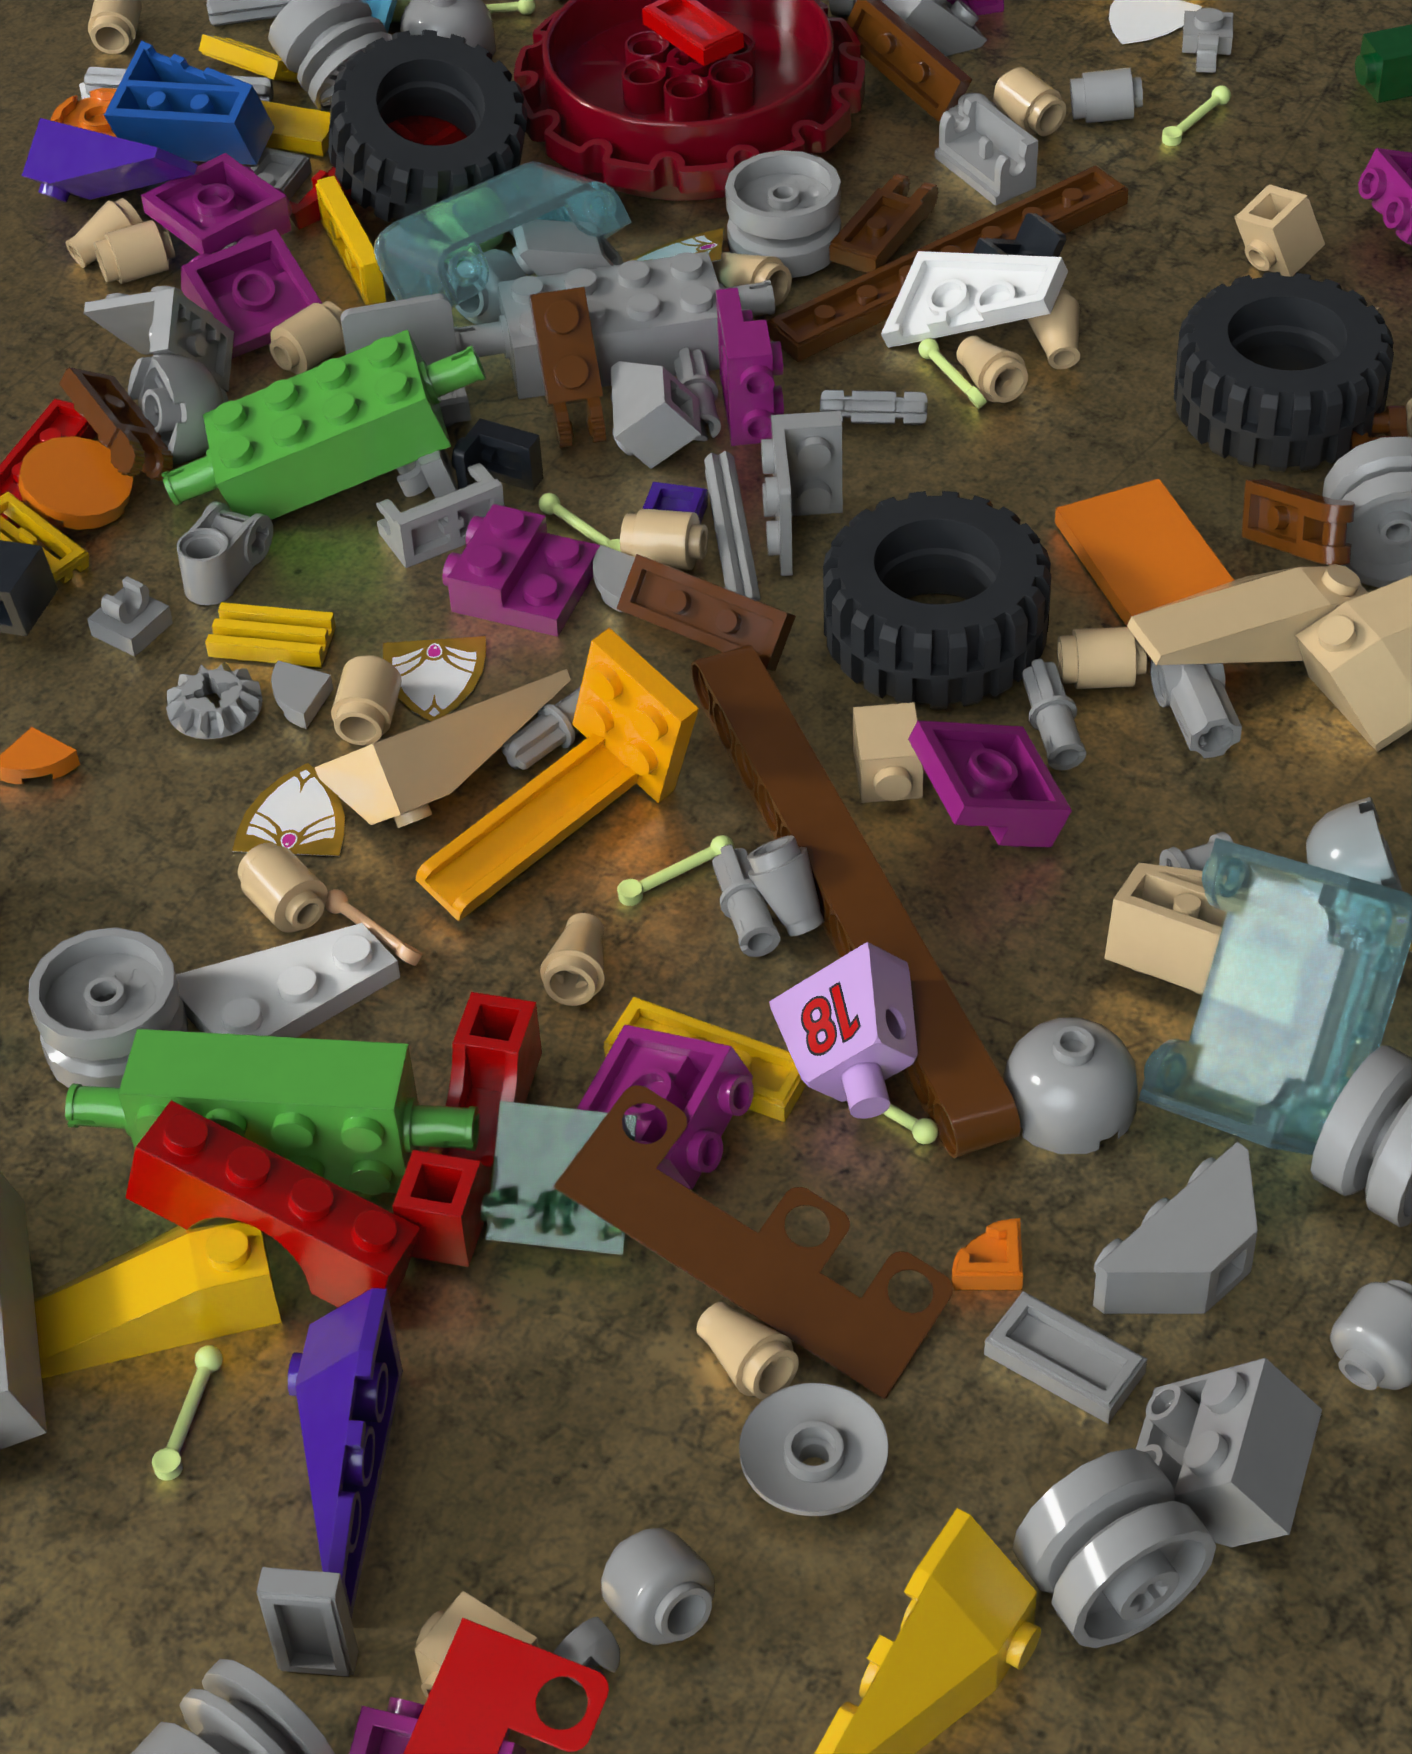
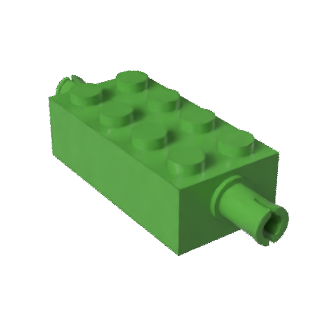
M408 329L390 337H382L371 345L342 357L326 360L313 369L288 379L278 380L267 388L238 400L225 402L216 409L204 413L203 418L209 449L206 450L207 456L174 470L163 472V483L170 499L176 506L218 488L233 512L250 517L256 513H261L270 517L271 520L412 463L422 456L451 447L439 404L441 403V396L479 380H486L483 366L473 345L463 351L427 365Z
M137 1029L120 1088L82 1086V1084L72 1083L68 1089L65 1103V1118L68 1121V1127L125 1129L127 1135L131 1136L135 1150L136 1145L172 1100L346 1190L359 1191L369 1195H378L385 1192L397 1193L412 1151H419L420 1146L459 1148L475 1151L480 1129V1114H478L479 1108L477 1106L465 1108L419 1105L408 1044Z

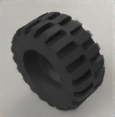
M423 30L422 35H410V31H403L393 34L390 41H385L382 37L366 45V53L362 50L355 53L346 62V68L339 72L331 99L328 138L330 163L336 168L335 176L345 190L351 189V198L364 209L368 206L374 208V215L389 223L392 218L402 221V227L428 225L431 226V231H433L438 224L470 200L488 198L499 205V200L501 201L508 197L509 186L519 174L527 126V109L523 105L524 95L520 86L515 80L511 81L512 73L500 60L494 63L492 61V54L479 44L473 48L466 44L467 40L464 37L451 34L450 38L437 36V31ZM408 116H430L451 123L467 137L448 145H423L401 137L389 128L388 124Z
M1266 272L1261 278L1254 279L1250 275L1236 278L1231 283V286L1227 287L1225 284H1221L1212 289L1206 295V298L1202 297L1188 311V316L1182 321L1179 331L1174 383L1176 411L1180 420L1188 427V431L1201 445L1208 442L1209 448L1213 453L1224 459L1228 455L1235 457L1240 465L1254 468L1255 464L1270 466L1269 471L1285 472L1287 467L1299 466L1300 470L1303 471L1316 469L1320 462L1323 461L1333 464L1349 452L1352 430L1362 436L1368 432V437H1371L1374 413L1380 414L1385 410L1394 357V341L1391 331L1373 305L1367 307V302L1363 296L1354 290L1349 292L1342 290L1340 283L1325 279L1323 282L1312 280L1311 275L1295 273V277L1280 276V272Z
M926 491L909 493L908 499L897 501L895 497L880 501L876 505V510L872 512L866 508L849 522V526L845 525L831 542V549L826 553L824 559V635L827 637V648L832 658L839 665L841 664V670L856 684L864 681V688L869 693L882 699L886 694L895 697L897 704L927 703L930 704V709H947L948 703L962 702L963 707L980 703L983 700V695L989 693L993 697L1000 695L1013 686V679L1017 682L1022 679L1023 670L1032 666L1031 662L1042 656L1047 643L1052 574L1050 573V558L1047 550L1040 543L1041 539L1027 523L1020 525L1021 519L1004 506L998 510L993 508V504L988 499L975 495L972 500L960 498L959 492L942 491V496H927ZM922 594H947L966 600L950 604H926L906 598Z

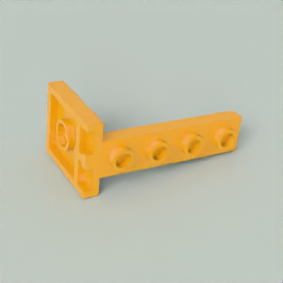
M609 627L591 641L572 725L586 739L426 860L418 869L415 880L460 922L635 784L639 785L657 803L661 802L676 789L699 708Z

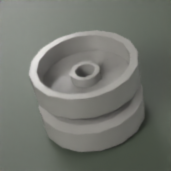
M780 150L761 153L744 160L729 173L725 191L726 209L729 214L727 236L730 253L777 257L790 270L792 278L810 275L827 267L832 262L829 261V245L841 231V219L838 214L841 205V180L832 165L823 158L805 152Z
M1379 438L1356 446L1336 461L1324 480L1322 496L1355 503L1354 521L1347 523L1346 543L1352 544L1350 564L1341 566H1346L1355 572L1360 578V583L1381 588L1412 575V438Z
M115 927L89 930L60 942L41 958L29 979L28 1003L35 1025L40 1032V1042L46 1061L56 1080L68 1088L72 1083L82 1084V1086L120 1088L137 1029L188 1032V1020L183 1001L179 996V984L174 964L163 945L142 932Z
M1381 1045L1362 1062L1337 1098L1321 1130L1313 1152L1310 1170L1314 1180L1343 1196L1353 1195L1365 1188L1368 1210L1398 1227L1408 1226L1412 1222V1057L1391 1046Z
M1131 1448L1110 1452L1080 1466L1053 1485L1031 1507L1016 1530L1012 1547L1015 1556L1038 1589L1053 1594L1051 1604L1057 1615L1078 1644L1082 1646L1098 1648L1119 1643L1147 1629L1172 1611L1198 1585L1211 1566L1215 1554L1216 1544L1211 1533L1189 1505L1174 1501L1175 1492L1171 1482L1151 1456L1140 1450Z

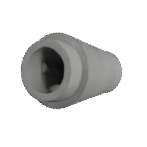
M785 836L770 841L753 850L747 856L752 867L748 872V876L782 925L786 927L789 936L804 934L824 922L807 848L799 847L794 836Z

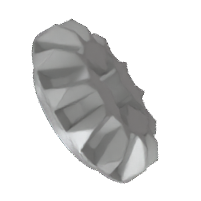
M224 662L217 669L207 670L201 664L196 675L179 674L178 686L167 690L166 709L171 724L181 733L194 738L217 739L233 735L249 726L260 713L263 700L259 682L252 680L247 668L232 671L228 664ZM217 693L218 697L221 698L219 701L220 707L215 709L214 703H210L206 695Z

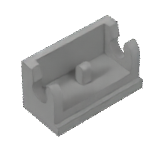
M977 93L965 98L962 110L964 117L958 127L954 128L955 118L953 114L949 111L943 113L939 125V148L935 149V158L995 206L1036 188L1038 140Z
M478 463L468 467L470 475L477 482L400 513L389 499L376 503L380 513L385 517L377 521L378 532L405 568L466 545V532L471 519L474 516L485 517L493 504L505 506L502 484L498 479H494L482 464Z

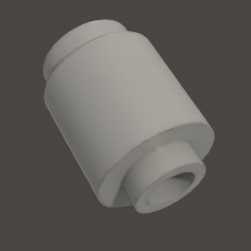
M1130 68L1083 72L1082 78L1070 79L1073 120L1085 119L1086 123L1133 119L1134 108L1143 107L1141 77L1132 78Z

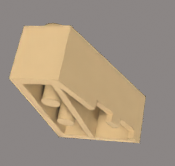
M1138 862L1113 899L1104 959L1129 967L1136 972L1148 974L1182 986L1200 995L1209 996L1246 1009L1259 1016L1290 1025L1334 951L1347 890L1326 888L1324 898L1283 892L1284 882L1263 879L1261 889L1220 884L1221 873Z

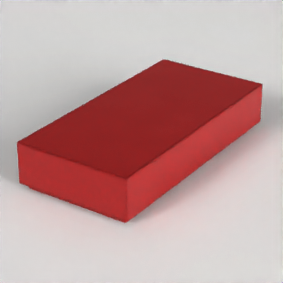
M658 0L642 8L643 24L703 66L744 48L743 32L697 0Z

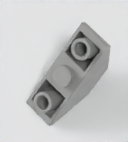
M1237 1141L1217 1160L1213 1157L1204 1160L1193 1172L1188 1185L1171 1200L1164 1197L1157 1201L1147 1212L1141 1226L1124 1241L1120 1238L1113 1240L1102 1250L1094 1265L1096 1278L1093 1306L1103 1314H1205L1251 1273L1258 1229L1249 1151L1246 1147Z

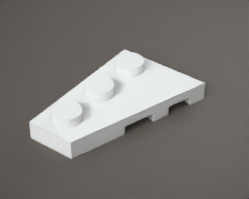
M918 251L881 336L887 347L891 348L919 342L927 338L934 339L1050 314L1068 270L1062 257Z
M363 923L180 973L176 976L179 984V996L183 1001L186 1016L200 1032L297 1038L400 978L398 960Z

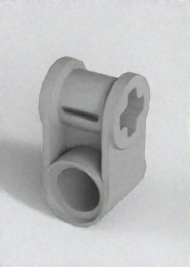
M218 501L212 502L206 507L198 521L177 542L184 593L189 601L200 605H214L226 601L233 595L237 586L254 566L265 558L269 551L273 537L271 518L261 513H256L251 517L230 511L229 506L225 503Z

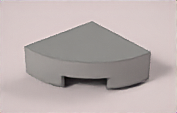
M601 545L593 559L594 582L601 593L604 603L612 609L622 612L616 608L635 557Z
M279 660L273 669L271 683L278 706L284 711V716L288 721L307 729L333 691L331 675Z

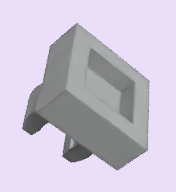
M445 449L427 454L412 463L397 468L400 476H397V480L406 497L418 495L429 486L435 498L458 490L452 463Z
M126 576L122 580L124 587L114 596L105 594L102 597L101 607L88 617L87 620L91 636L136 657L172 625L173 620L170 606L150 597L149 589L146 585Z

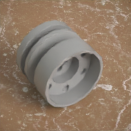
M291 0L278 13L270 26L268 40L272 48L289 71L298 73L297 79L305 92H308L312 102L320 111L331 112V99L334 94L335 81L339 72L346 68V62L360 50L366 53V45L382 37L385 41L392 40V35L387 33L380 19L371 17L372 12L366 0Z
M219 1659L205 1674L201 1681L204 1690L192 1688L180 1703L184 1720L192 1732L175 1723L161 1721L131 1753L335 1754L320 1730L279 1688L254 1670L228 1659Z

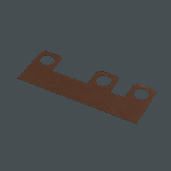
M635 1085L627 1088L553 1185V1188L885 1400L953 1294V1285L950 1279L914 1255L905 1251H898L888 1257L861 1298L820 1273L849 1231L850 1221L845 1212L807 1188L794 1187L785 1193L757 1233L656 1169L685 1130L687 1117L680 1108L644 1086ZM636 1104H651L663 1112L667 1120V1130L660 1140L650 1144H642L633 1141L626 1135L623 1130L622 1119L625 1112ZM799 1206H812L822 1211L830 1225L827 1239L815 1247H803L794 1243L788 1237L785 1230V1219L791 1210ZM912 1270L921 1273L929 1280L933 1289V1298L927 1308L920 1312L909 1313L900 1310L891 1302L888 1295V1284L896 1273Z

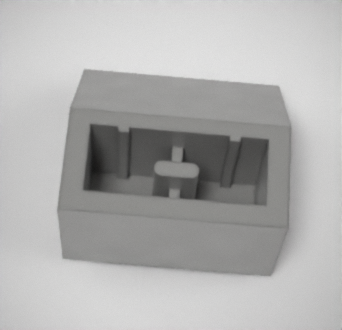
M1262 1358L1154 1388L1152 1397L1146 1407V1417L1136 1450L1146 1452L1151 1456L1171 1482L1175 1492L1174 1501L1190 1506L1211 1533L1215 1543L1235 1547L1290 1535L1322 1409L1267 1358Z

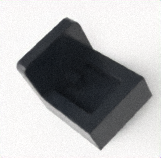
M1027 213L1015 240L979 238L973 253L1059 257L1066 242V235L1038 214Z
M480 418L465 438L462 437L457 441L452 452L451 463L453 469L456 470L458 490L477 482L470 475L468 467L478 463L482 464L494 479H498L499 482L534 491L544 478L540 436Z

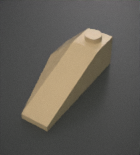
M1333 564L1317 567H1295L1246 576L1131 616L1127 627L1155 665L1303 661L1295 635L1346 601L1368 592L1361 585L1358 575L1346 566Z
M1411 575L1346 601L1295 635L1308 677L1377 752L1412 729Z
M567 669L346 754L315 767L319 779L370 825L394 817L397 827H403L432 815L428 803L450 795L571 681Z

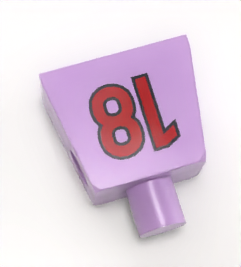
M866 942L769 1001L771 1011L802 1081L809 1088L841 1102L847 1101L850 1114L860 1119L876 1117L889 1109L890 1100L885 1080L911 1066L918 1055L908 963Z

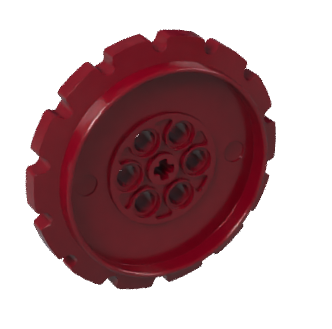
M569 0L561 9L546 18L533 31V44L521 48L514 68V80L522 90L524 95L523 105L527 109L526 133L532 141L545 142L546 155L565 168L583 175L596 183H606L609 189L637 197L667 201H700L725 198V186L729 173L742 161L761 153L784 150L805 152L815 156L816 153L827 152L850 130L851 114L861 110L865 97V61L861 58V43L853 29L843 18L828 17V6L820 0H697L741 30L744 37V48L706 66L701 65L643 24L642 8L658 0Z

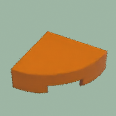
M31 727L0 754V780L12 784H24L23 778H36L52 774L53 779L60 778L80 765L77 750Z
M1020 1218L994 1222L986 1227V1232L977 1236L964 1248L961 1247L955 1256L952 1267L953 1290H1022L1023 1263Z

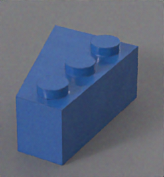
M144 41L140 42L104 114L116 137L158 147L188 161L207 162L223 153H227L241 164L257 165L275 128L253 85L209 67L204 71L192 67L184 57L173 54L171 58L156 52L153 45Z

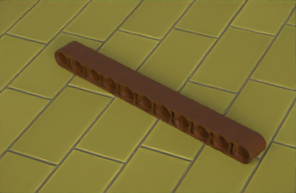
M746 645L693 661L691 663L692 681L701 707L774 839L792 835L795 837L799 847L807 848L821 907L820 911L824 918L822 926L839 957L841 958L864 943L869 942L908 963L918 1055L914 1063L902 1071L928 1119H932L937 1124L938 1137L948 1154L952 1158H957L1019 1137L1021 1132L1020 1118L1010 1090L755 649L751 645Z

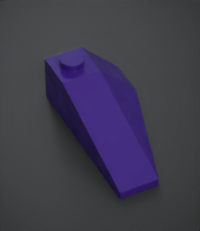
M371 1288L309 1324L303 1353L294 1352L292 1354L288 1370V1392L290 1396H296L298 1402L322 1571L340 1573L351 1619L403 1373L387 1289Z

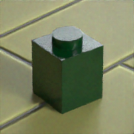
M1412 24L1363 34L1361 52L1355 60V74L1358 82L1366 87L1377 103L1412 96Z

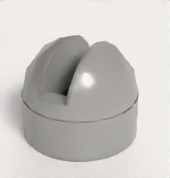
M599 1617L590 1618L575 1628L553 1652V1654L594 1669L603 1675L604 1673L599 1666L615 1673L620 1665V1647L613 1633ZM569 1678V1679H571L573 1682H575L577 1685L582 1686V1685H581L578 1681H576L575 1679Z

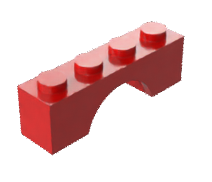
M471 992L452 1043V1067L446 1106L465 1108L477 1106L479 1108L480 1129L478 1144L475 1151L442 1147H430L427 1152L412 1151L393 1203L395 1215L420 1227L411 1257L465 1267L470 1265L542 1055L537 1004L534 1001Z
M172 1100L135 1147L126 1199L186 1230L198 1221L216 1217L234 1219L258 1228L279 1242L295 1258L306 1276L311 1294L338 1308L371 1288L387 1289L390 1301L406 1275L420 1230L419 1226Z

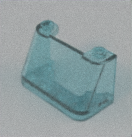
M532 161L393 222L379 233L374 244V254L377 264L396 301L440 293L449 298L451 308H454L459 303L481 292L489 280L488 263L479 244L534 219L573 222L586 235L594 237L604 236L606 239L632 223L618 194L607 184L545 163Z
M1216 838L1211 856L1207 860L1202 872V884L1208 903L1216 909L1227 912L1197 1016L1189 1041L1169 1039L1151 1053L1145 1064V1079L1138 1100L1268 1148L1313 1155L1323 1125L1340 1093L1367 1056L1381 1045L1412 942V896L1407 892Z

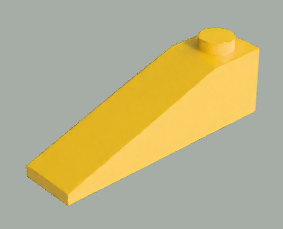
M218 1217L198 1221L187 1230L178 1225L34 1300L42 1378L282 1323L263 1231L241 1221Z
M956 1508L916 1568L904 1590V1593L912 1599L904 1614L899 1634L895 1641L879 1635L867 1657L870 1663L864 1673L859 1689V1695L863 1698L861 1703L857 1706L848 1701L840 1706L814 1754H915L996 1691L1011 1666L1021 1670L1030 1660L1041 1635V1627L1034 1624L1037 1591L970 1514Z

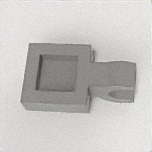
M1215 8L1185 11L1182 53H1197L1196 72L1216 73L1217 54L1231 55L1233 12H1222Z

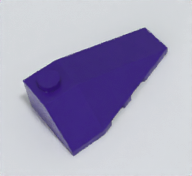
M40 118L22 176L40 183L38 193L67 203L70 194L91 200L195 175L198 164L158 147Z

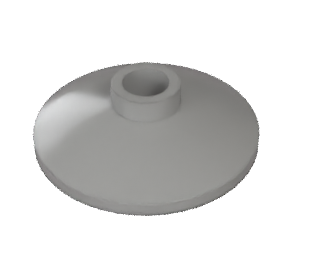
M824 1383L797 1384L771 1394L761 1401L750 1413L740 1435V1462L743 1473L753 1490L774 1507L802 1516L832 1515L859 1504L877 1487L884 1475L888 1462V1438L879 1415L864 1399L855 1393ZM817 1457L823 1459L826 1463L812 1466L802 1462L808 1458Z

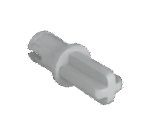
M684 347L679 350V357L674 361L676 376L685 387L699 398L701 435L694 440L707 441L706 423L709 425L710 434L713 438L721 430V422L715 405L718 397V388L716 382L709 377L705 354L700 349L691 351L688 347Z
M1042 658L1035 659L1031 662L1032 666L1024 669L1022 672V679L1032 707L1029 711V721L1032 727L1040 732L1047 752L1049 766L1055 770H1068L1078 766L1086 758L1085 747L1080 740L1074 720L1077 716V707L1073 699L1066 696L1055 663L1044 662Z
M581 686L555 705H544L538 711V717L512 735L502 745V752L512 768L528 769L558 746L567 748L574 743L575 735L580 732L572 723Z
M731 844L725 845L720 849L721 854L712 860V866L722 891L720 908L725 916L731 918L739 937L738 942L743 954L750 957L764 956L778 946L780 942L778 930L773 924L767 901L748 876V872L752 869L747 858L748 852L744 848L733 849Z

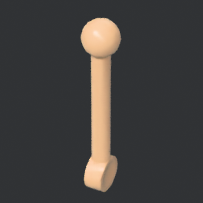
M333 889L328 891L325 905L328 912L333 914L342 913L356 924L363 923L379 941L395 951L394 954L411 965L417 966L423 955L422 952L402 942L349 904L348 896L342 890Z

